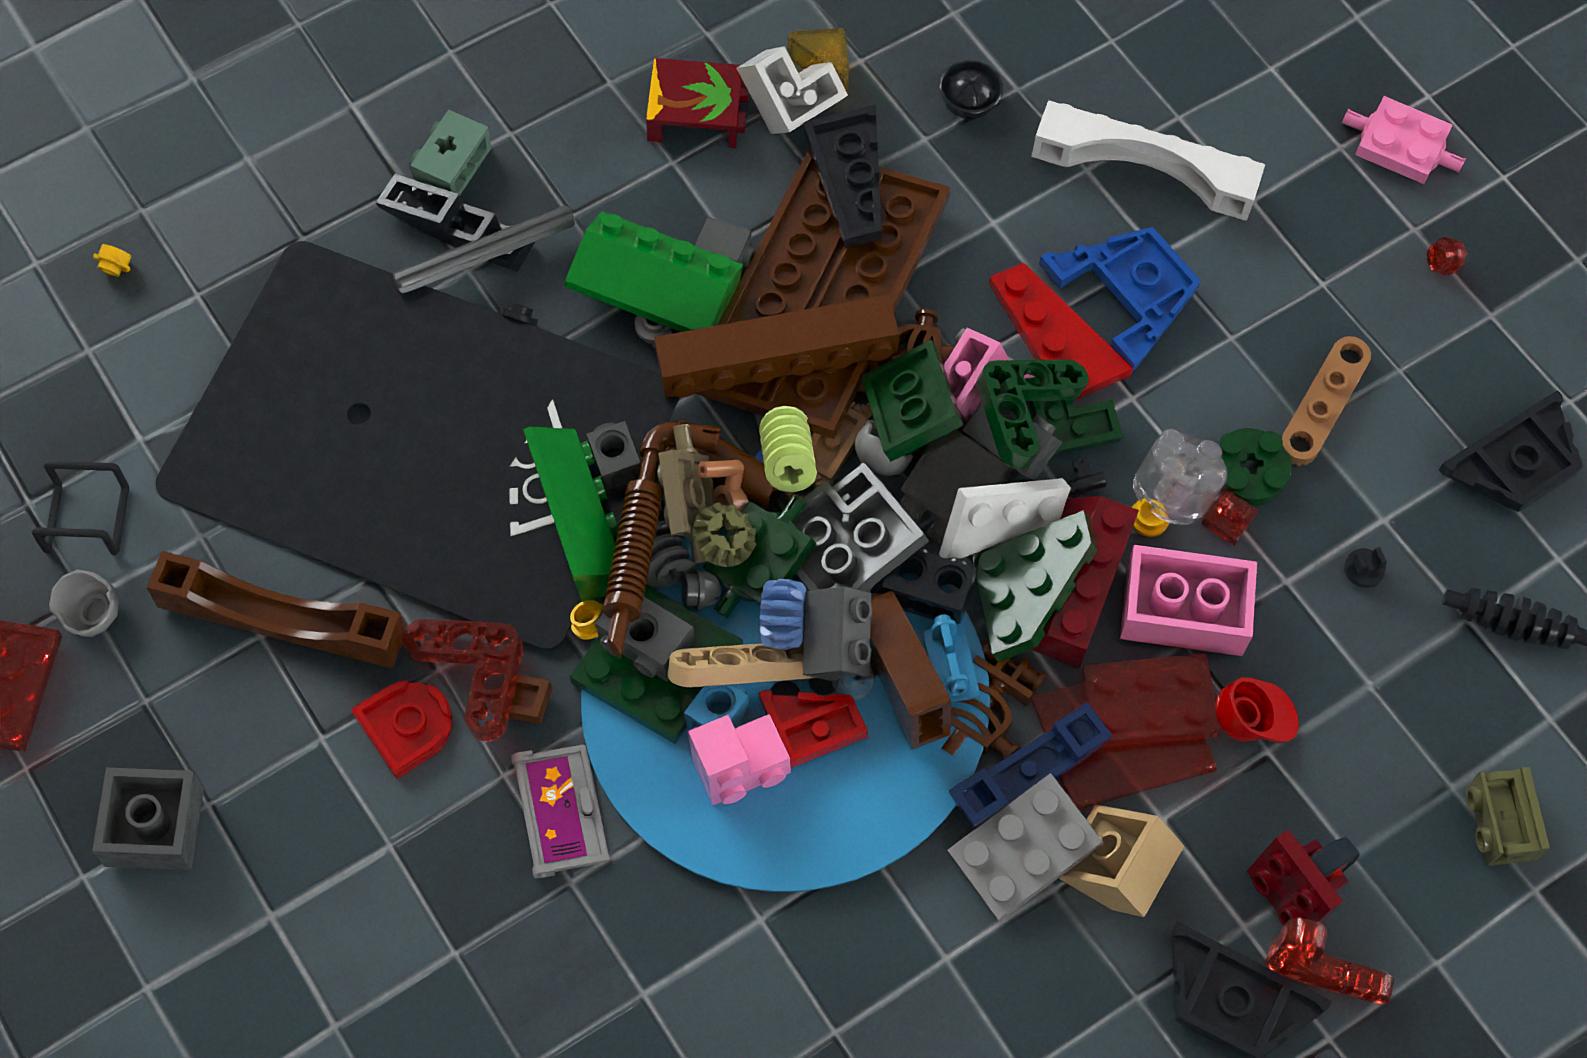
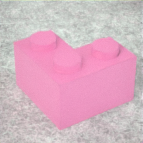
M770 714L737 728H734L729 715H726L688 731L693 763L712 805L723 802V804L737 802L747 794L746 791L761 785L764 788L775 786L782 782L787 774L791 773L790 757Z

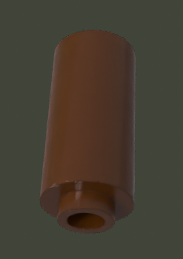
M719 437L717 453L703 449L698 450L699 454L709 456V461H741L744 464L741 489L746 494L748 501L768 511L781 495L782 491L773 487L766 479L763 462ZM726 477L712 478L721 485H725Z

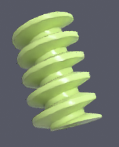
M791 406L773 408L762 418L759 427L766 479L773 487L785 492H797L808 488L815 481L817 475L811 432L807 423L808 417L803 411Z

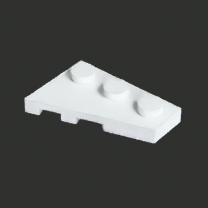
M1063 478L959 488L940 549V557L945 559L950 557L962 559L1060 520L1071 487Z

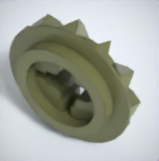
M717 502L707 508L704 507L696 516L692 525V539L697 551L707 561L721 567H733L743 563L751 555L757 545L755 543L757 528H753L748 521L749 514H742L736 510L735 504L726 506ZM722 525L725 526L727 531L737 532L729 542L726 541L725 536L712 534L716 533Z

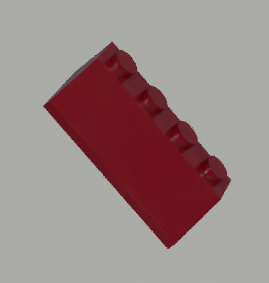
M1102 496L1066 500L1060 519L1084 510L1090 519L1097 552L1090 564H1083L1073 580L1076 584L1059 613L1054 611L1042 629L1045 635L1039 645L1031 649L1077 668L1081 667L1139 512L1138 509Z

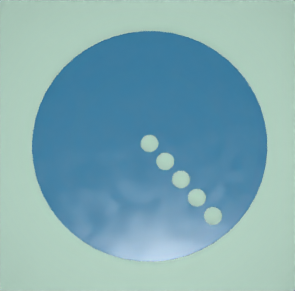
M725 526L720 528L721 535L718 536L726 535L728 531L725 529ZM684 537L682 538V546L688 549V559L694 562L691 540ZM706 563L695 564V569L707 572L703 568ZM911 572L901 575L903 579L909 581L919 578L917 574ZM797 574L792 579V581L803 583ZM885 577L878 581L869 593H882V584ZM719 579L717 580L722 591L714 605H710L700 611H696L694 606H685L741 638L743 645L762 644L760 633L761 609L759 604L740 599L728 619L713 609L727 591V588ZM682 582L668 588L651 587L683 605ZM947 584L940 587L945 592L953 593ZM904 611L927 654L923 630L932 629L933 624H935L934 620ZM965 611L961 623L964 624L972 662L977 655L985 660L977 632ZM598 637L592 639L591 646ZM973 663L977 683L989 687L988 672ZM878 674L867 682H860L853 678L840 679L838 689L832 694L852 695L868 729V738L791 768V773L787 774L786 778L775 786L764 788L761 785L746 791L747 794L737 802L731 804L720 802L712 805L693 763L688 734L690 730L686 728L676 744L581 689L583 733L591 764L601 787L613 807L630 828L652 848L689 871L722 884L749 890L803 892L830 888L858 880L887 867L907 855L926 840L946 820L957 805L949 794V790L975 773L984 747L967 736L954 756L941 748L950 737L947 736L911 750ZM809 679L782 680L796 684L800 692L815 693L809 685ZM781 681L740 684L747 691L750 712L739 726L766 716L759 700V692L764 690L771 691L772 687ZM979 690L980 697L974 699L982 702L990 709V695ZM962 702L951 703V707L963 709L975 715L988 729L989 718L980 709ZM719 703L713 705L709 711L714 714H723L730 707ZM952 714L954 717L968 725L970 728H972L979 734L983 735L981 730L973 722L964 717ZM951 725V734H952L953 731L956 729V728H955L954 726H952V725Z

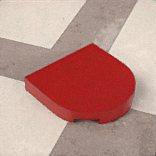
M408 680L398 681L351 708L352 714L396 779L436 755L445 746L452 732L453 718L449 703L443 693L430 684L408 682Z

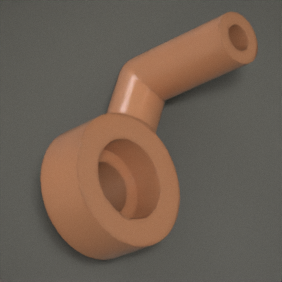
M739 460L700 462L698 474L701 478L726 477L725 485H720L714 489L716 503L719 502L721 505L726 506L735 504L736 510L742 512L749 502L746 494L741 489L744 464Z

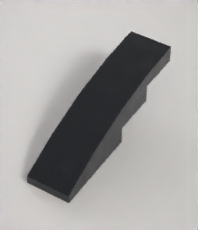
M397 174L393 175L376 201L380 209L455 248L510 227L499 223L495 213L463 204L457 193ZM535 242L487 261L517 272Z

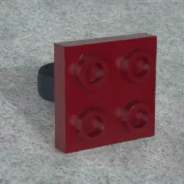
M1287 830L1270 843L1248 868L1247 873L1250 875L1255 889L1265 896L1277 911L1281 924L1291 931L1298 941H1301L1312 934L1344 902L1337 894L1342 889V886L1349 882L1343 872L1356 862L1360 853L1347 837L1337 839L1324 848L1317 839L1302 847L1290 830Z

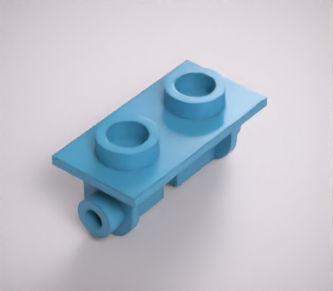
M939 615L934 619L935 624H933L932 629L923 630L928 657L945 687L951 703L979 698L980 692L964 624H956L949 615Z

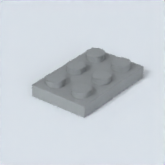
M1050 773L949 848L948 852L1001 922L1104 845V843Z

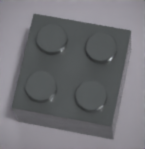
M106 767L92 852L104 867L192 870L204 790L194 771Z

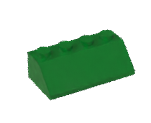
M601 211L583 235L565 279L564 287L680 332L719 324L739 285L743 264L733 261L724 255L715 254L696 247L690 242L664 235L653 228L643 227L627 221L616 214Z
M525 428L523 431L581 601L604 597L615 549L613 538L617 537L618 526L613 512L605 514L601 501L608 498L601 477L592 478L588 466L595 464L588 440L580 443L575 429Z

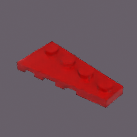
M1024 262L990 277V288L1035 360H1074L1086 369L1089 377L1088 383L1076 399H1073V401L1131 376L1133 367Z

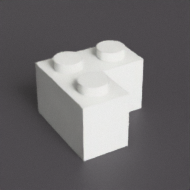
M785 46L767 49L737 67L771 134L791 132L802 125L803 122L810 120L848 96L832 62L814 64L798 73Z

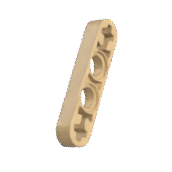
M763 643L680 649L671 653L667 672L668 679L672 683L683 687L815 678L803 675L804 643L800 648H790L789 650L766 647Z

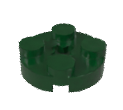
M1253 428L1238 429L1224 434L1214 450L1210 461V475L1214 485L1220 492L1223 489L1227 494L1231 495L1232 501L1245 506H1260L1270 503L1284 490L1292 472L1291 458L1283 445L1282 438L1273 431L1264 432L1263 430ZM1246 460H1251L1257 463L1259 468H1257L1256 474H1250L1249 469L1241 467V464L1245 463Z

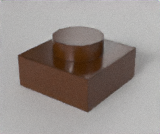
M510 673L498 708L500 716L502 718L541 725L553 689L550 680Z

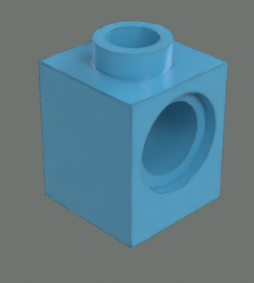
M740 684L704 686L684 712L686 728L692 730L726 715H729L734 728H737L750 712L747 691ZM719 703L730 707L723 714H714L709 711L713 705Z

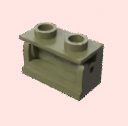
M1530 767L1495 771L1487 774L1484 771H1480L1466 789V802L1469 810L1475 813L1478 826L1475 833L1478 850L1484 853L1487 866L1537 861L1550 849Z

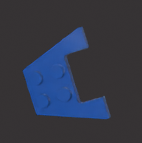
M1153 227L1109 237L1105 243L1085 247L1083 244L1077 245L1075 250L1057 255L1054 254V251L1045 253L1040 257L1039 261L1041 268L1059 288L1064 287L1086 272L1093 271L1138 323L1114 337L1110 345L1133 367V371L1137 369L1198 290L1201 282Z

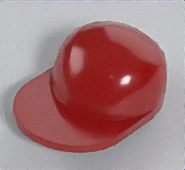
M1241 677L1225 686L1217 695L1215 713L1222 730L1233 740L1252 742L1262 739L1276 743H1286L1292 740L1298 732L1299 721L1295 706L1289 696L1275 684L1254 678Z

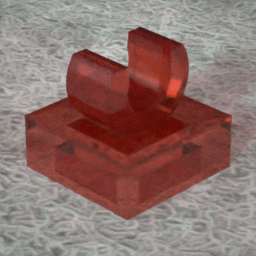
M1224 489L1203 517L1201 525L1235 546L1256 518L1259 510L1227 489Z

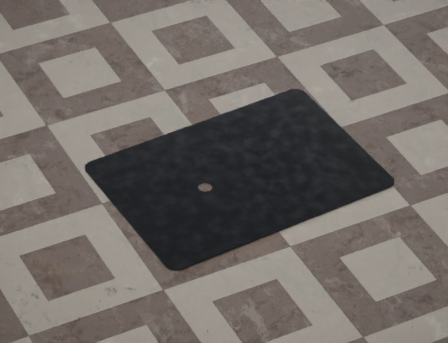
M298 241L290 244L282 253L158 473L155 485L157 492L166 500L535 647L550 649L558 646L564 640L572 624L570 620L571 612L582 601L555 523L511 536L510 522H519V525L552 515L548 501L542 504H535L528 501L523 494L524 482L530 476L538 474L536 467L529 469L519 466L510 467L515 458L525 465L534 463L529 445L525 443L527 439L523 429L528 427L553 428L547 409L552 400L561 427L575 429L580 443L587 441L586 434L593 432L595 428L602 424H617L625 421L642 464L643 458L640 456V448L646 434L656 425L669 422L680 397L665 398L660 373L425 285L406 293H400L395 285L393 273L313 243ZM356 404H364L371 411L368 421L360 425L351 423L347 418L349 409ZM611 449L605 453V456L617 457L623 451ZM589 465L592 478L598 477L599 473L596 465ZM540 478L533 479L527 486V493L533 499H543L546 497ZM627 485L607 491L608 499L601 501L605 514L613 512L617 526H619V519L622 514ZM510 488H518V504H510Z

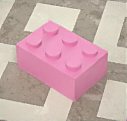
M1134 545L1126 565L1120 639L1243 656L1253 636L1257 562Z

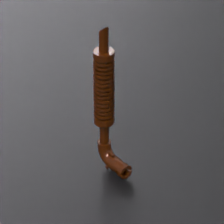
M680 419V422H665L656 425L646 434L640 448V456L643 458L639 479L632 480L626 487L605 594L606 597L603 604V613L611 619L607 641L611 650L620 659L622 658L628 622L636 621L641 615L647 574L649 572L651 553L653 551L655 532L661 508L663 489L655 483L659 463L658 453L665 452L667 447L676 448L672 427L682 424H690L693 448L717 453L721 427L698 425L685 422V419Z

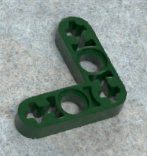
M1067 359L995 360L988 362L984 366L976 381L977 390L998 454L1007 465L1014 468L1027 467L1040 447L1026 401L1076 399L1089 380L1086 369L1080 363ZM1024 375L1035 376L1040 381L1041 386L1029 384L1025 380ZM999 408L1011 410L1017 420L1004 418L1000 414Z

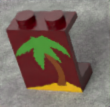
M654 58L646 117L647 141L662 142L664 125L729 130V148H736L738 133L745 134L746 111H740L741 103H748L749 91L737 70V67L740 65Z

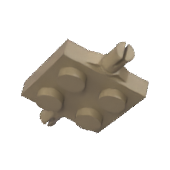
M690 424L677 425L672 427L677 450L658 453L660 461L658 479L664 488L666 499L664 518L667 526L670 528L671 535L686 536L691 540L694 564L708 563L709 561L700 555L693 543L692 525L696 516L704 507L707 508L716 503L712 478H701L698 474L699 463L709 461V456L701 455L693 448ZM719 529L716 533H713L712 535H714V534L721 535L720 529Z

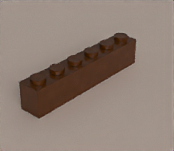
M889 294L654 337L665 398L673 396L688 397L700 391L711 389L726 390L738 384L749 382L764 383L776 377L792 374L802 376L814 370L830 367L845 368L852 363L868 360L883 361L891 356L899 355V331Z

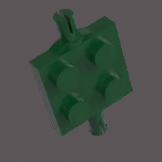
M792 495L780 514L767 512L750 501L747 503L741 513L749 514L748 521L753 528H757L755 533V543L757 545L751 555L743 563L733 567H721L710 562L703 566L707 572L722 581L723 585L727 588V591L716 607L713 608L716 612L728 619L740 599L753 601L761 605V593L767 581L793 579L816 546V542L811 537L799 531L793 524L807 505L802 499ZM728 531L725 535L726 541L729 542L737 532Z

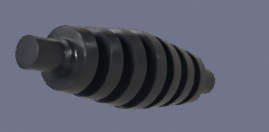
M1470 588L1468 593L1465 592L1464 594L1446 589L1442 605L1459 609L1462 612L1461 618L1468 622H1471L1476 614L1478 615L1477 625L1486 629L1491 619H1494L1492 632L1502 635L1508 624H1510L1507 635L1508 639L1518 641L1524 629H1526L1524 635V642L1534 644L1538 640L1540 633H1542L1540 642L1544 646H1552L1556 638H1558V648L1568 649L1574 643L1587 646V629L1580 628L1577 625L1578 620L1576 617L1567 615L1564 621L1561 622L1562 612L1555 608H1552L1546 617V605L1538 601L1535 602L1530 611L1531 599L1528 597L1520 596L1514 606V594L1504 593L1497 604L1498 594L1496 591L1487 590L1483 599H1480L1481 590L1477 588Z

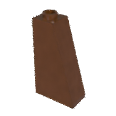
M893 591L884 594H871V660L911 750L950 736V697Z

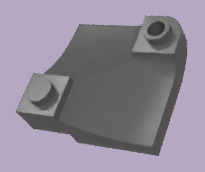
M864 462L833 487L826 480L802 500L807 505L793 523L799 531L816 542V546L796 573L809 591L846 586L870 592L878 581L929 542L921 529Z

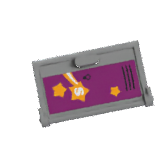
M578 745L533 753L532 750L513 754L511 756L512 765L515 766L534 864L532 868L534 878L555 876V872L609 862L610 859L587 746ZM583 813H584V814H590V813H592L590 816H584V815H583Z

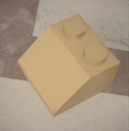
M1095 804L1087 821L1101 838L1104 845L1059 879L1111 910L1145 917L1183 850L1184 845L1159 816Z

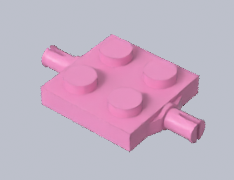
M1386 96L1383 97L1377 111L1372 113L1369 118L1348 109L1342 121V124L1362 131L1361 142L1355 153L1356 156L1422 184H1425L1429 173L1438 164L1459 173L1466 159L1445 151L1446 138L1452 124Z

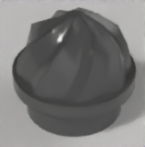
M695 569L694 573L684 574L682 579V601L684 606H694L696 611H700L717 602L722 588L714 575L701 569Z

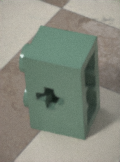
M448 109L442 120L436 121L433 124L429 133V139L422 149H417L410 160L413 180L457 193L460 196L491 150L488 127Z

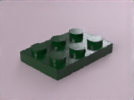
M932 340L861 376L883 451L890 462L963 426L939 351Z

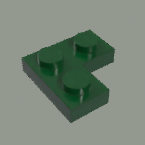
M1036 377L1026 379L1033 386H1041L1040 381ZM1073 400L1029 401L1033 418L1037 414L1056 428L1052 435L1062 441L1054 455L1119 442L1123 438L1113 400L1076 408Z

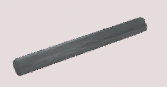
M561 206L398 270L393 274L395 285L400 293L409 292L571 228L575 225L574 215L568 206Z

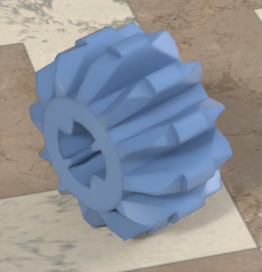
M778 579L767 581L763 586L760 605V633L764 646L774 647L778 650H789L790 648H800L804 643L805 592L807 589L803 583L792 581L791 579Z

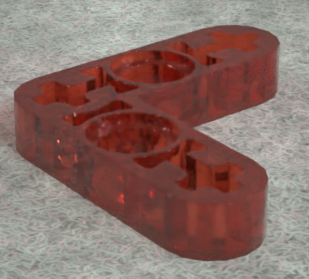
M418 619L411 622L403 632L402 641L410 656L415 660L476 665L465 711V722L472 735L478 740L486 742L499 738L507 726L523 653V643L516 629L509 624L439 619ZM428 634L431 639L424 640L422 646H418L416 641L423 640L424 635ZM465 634L473 636L472 644L464 650L452 648L453 642L457 637ZM483 637L486 638L488 643L483 642ZM503 639H508L510 644H504L502 650L497 651L495 645H501ZM438 642H442V648L440 647ZM493 674L505 676L504 683L495 690L484 688V682L489 676ZM486 701L490 703L489 711L494 720H487L485 726H480L478 720H484L488 711Z
M1292 918L1288 920L1269 945L1265 967L1287 978L1371 1003L1387 1004L1391 1000L1394 978L1391 975L1324 954L1329 929L1321 923L1308 919Z

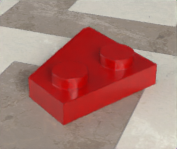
M769 690L759 692V700L765 714H770L790 757L791 768L868 738V729L852 695L830 694L828 696H819L815 693L798 692V696L772 695V691Z

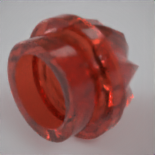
M1442 237L1435 243H1432L1427 250V262L1431 270L1443 275L1455 274L1462 265L1466 264L1465 257L1468 252L1465 251L1464 243L1451 237Z

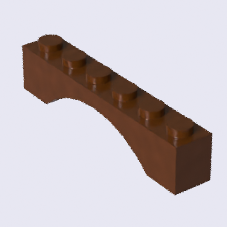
M161 551L146 587L158 608L391 669L395 665L406 635V629L400 612L362 602L328 603L285 595L240 580L203 561Z

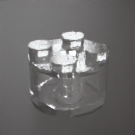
M1166 429L1156 439L1134 476L1133 489L1140 502L1145 498L1153 506L1150 512L1170 523L1188 525L1192 524L1199 517L1202 519L1227 480V469L1221 458L1222 449L1211 440L1201 441L1193 436L1181 434L1174 429Z

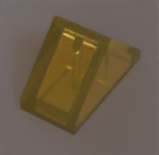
M845 29L792 31L788 35L787 52L792 62L802 69H806L814 64L832 62L848 93L850 70Z

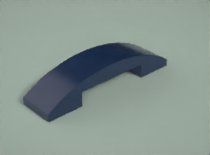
M1087 702L1055 722L1051 730L990 769L986 770L983 768L949 790V794L971 825L975 827L990 819L1050 773L1055 779H1058L1098 750L1113 735Z

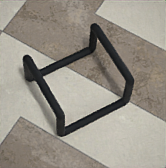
M47 461L44 464V468L54 484L47 528L37 527L32 530V535L44 553L51 551L54 536L102 538L110 554L117 555L120 548L129 493V484L120 467L115 463ZM55 469L113 471L121 487L113 539H111L108 532L100 529L55 528L62 493V481Z

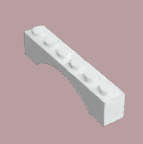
M1049 100L1035 136L1031 156L1064 167L1099 160L1129 161L1147 165L1163 171L1184 183L1203 200L1210 210L1247 221L1265 167V164L1256 162L1249 157H1239L1219 151L1211 146L1198 145L1182 140L1174 135H1164L1147 130L1140 125L1127 124L1110 119L1102 114H1093L1076 109L1068 104H1059Z

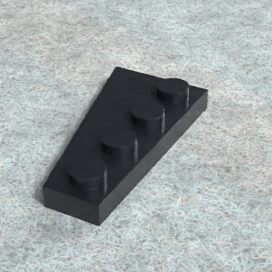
M876 104L803 122L804 133L844 247L849 248L881 240L882 224Z

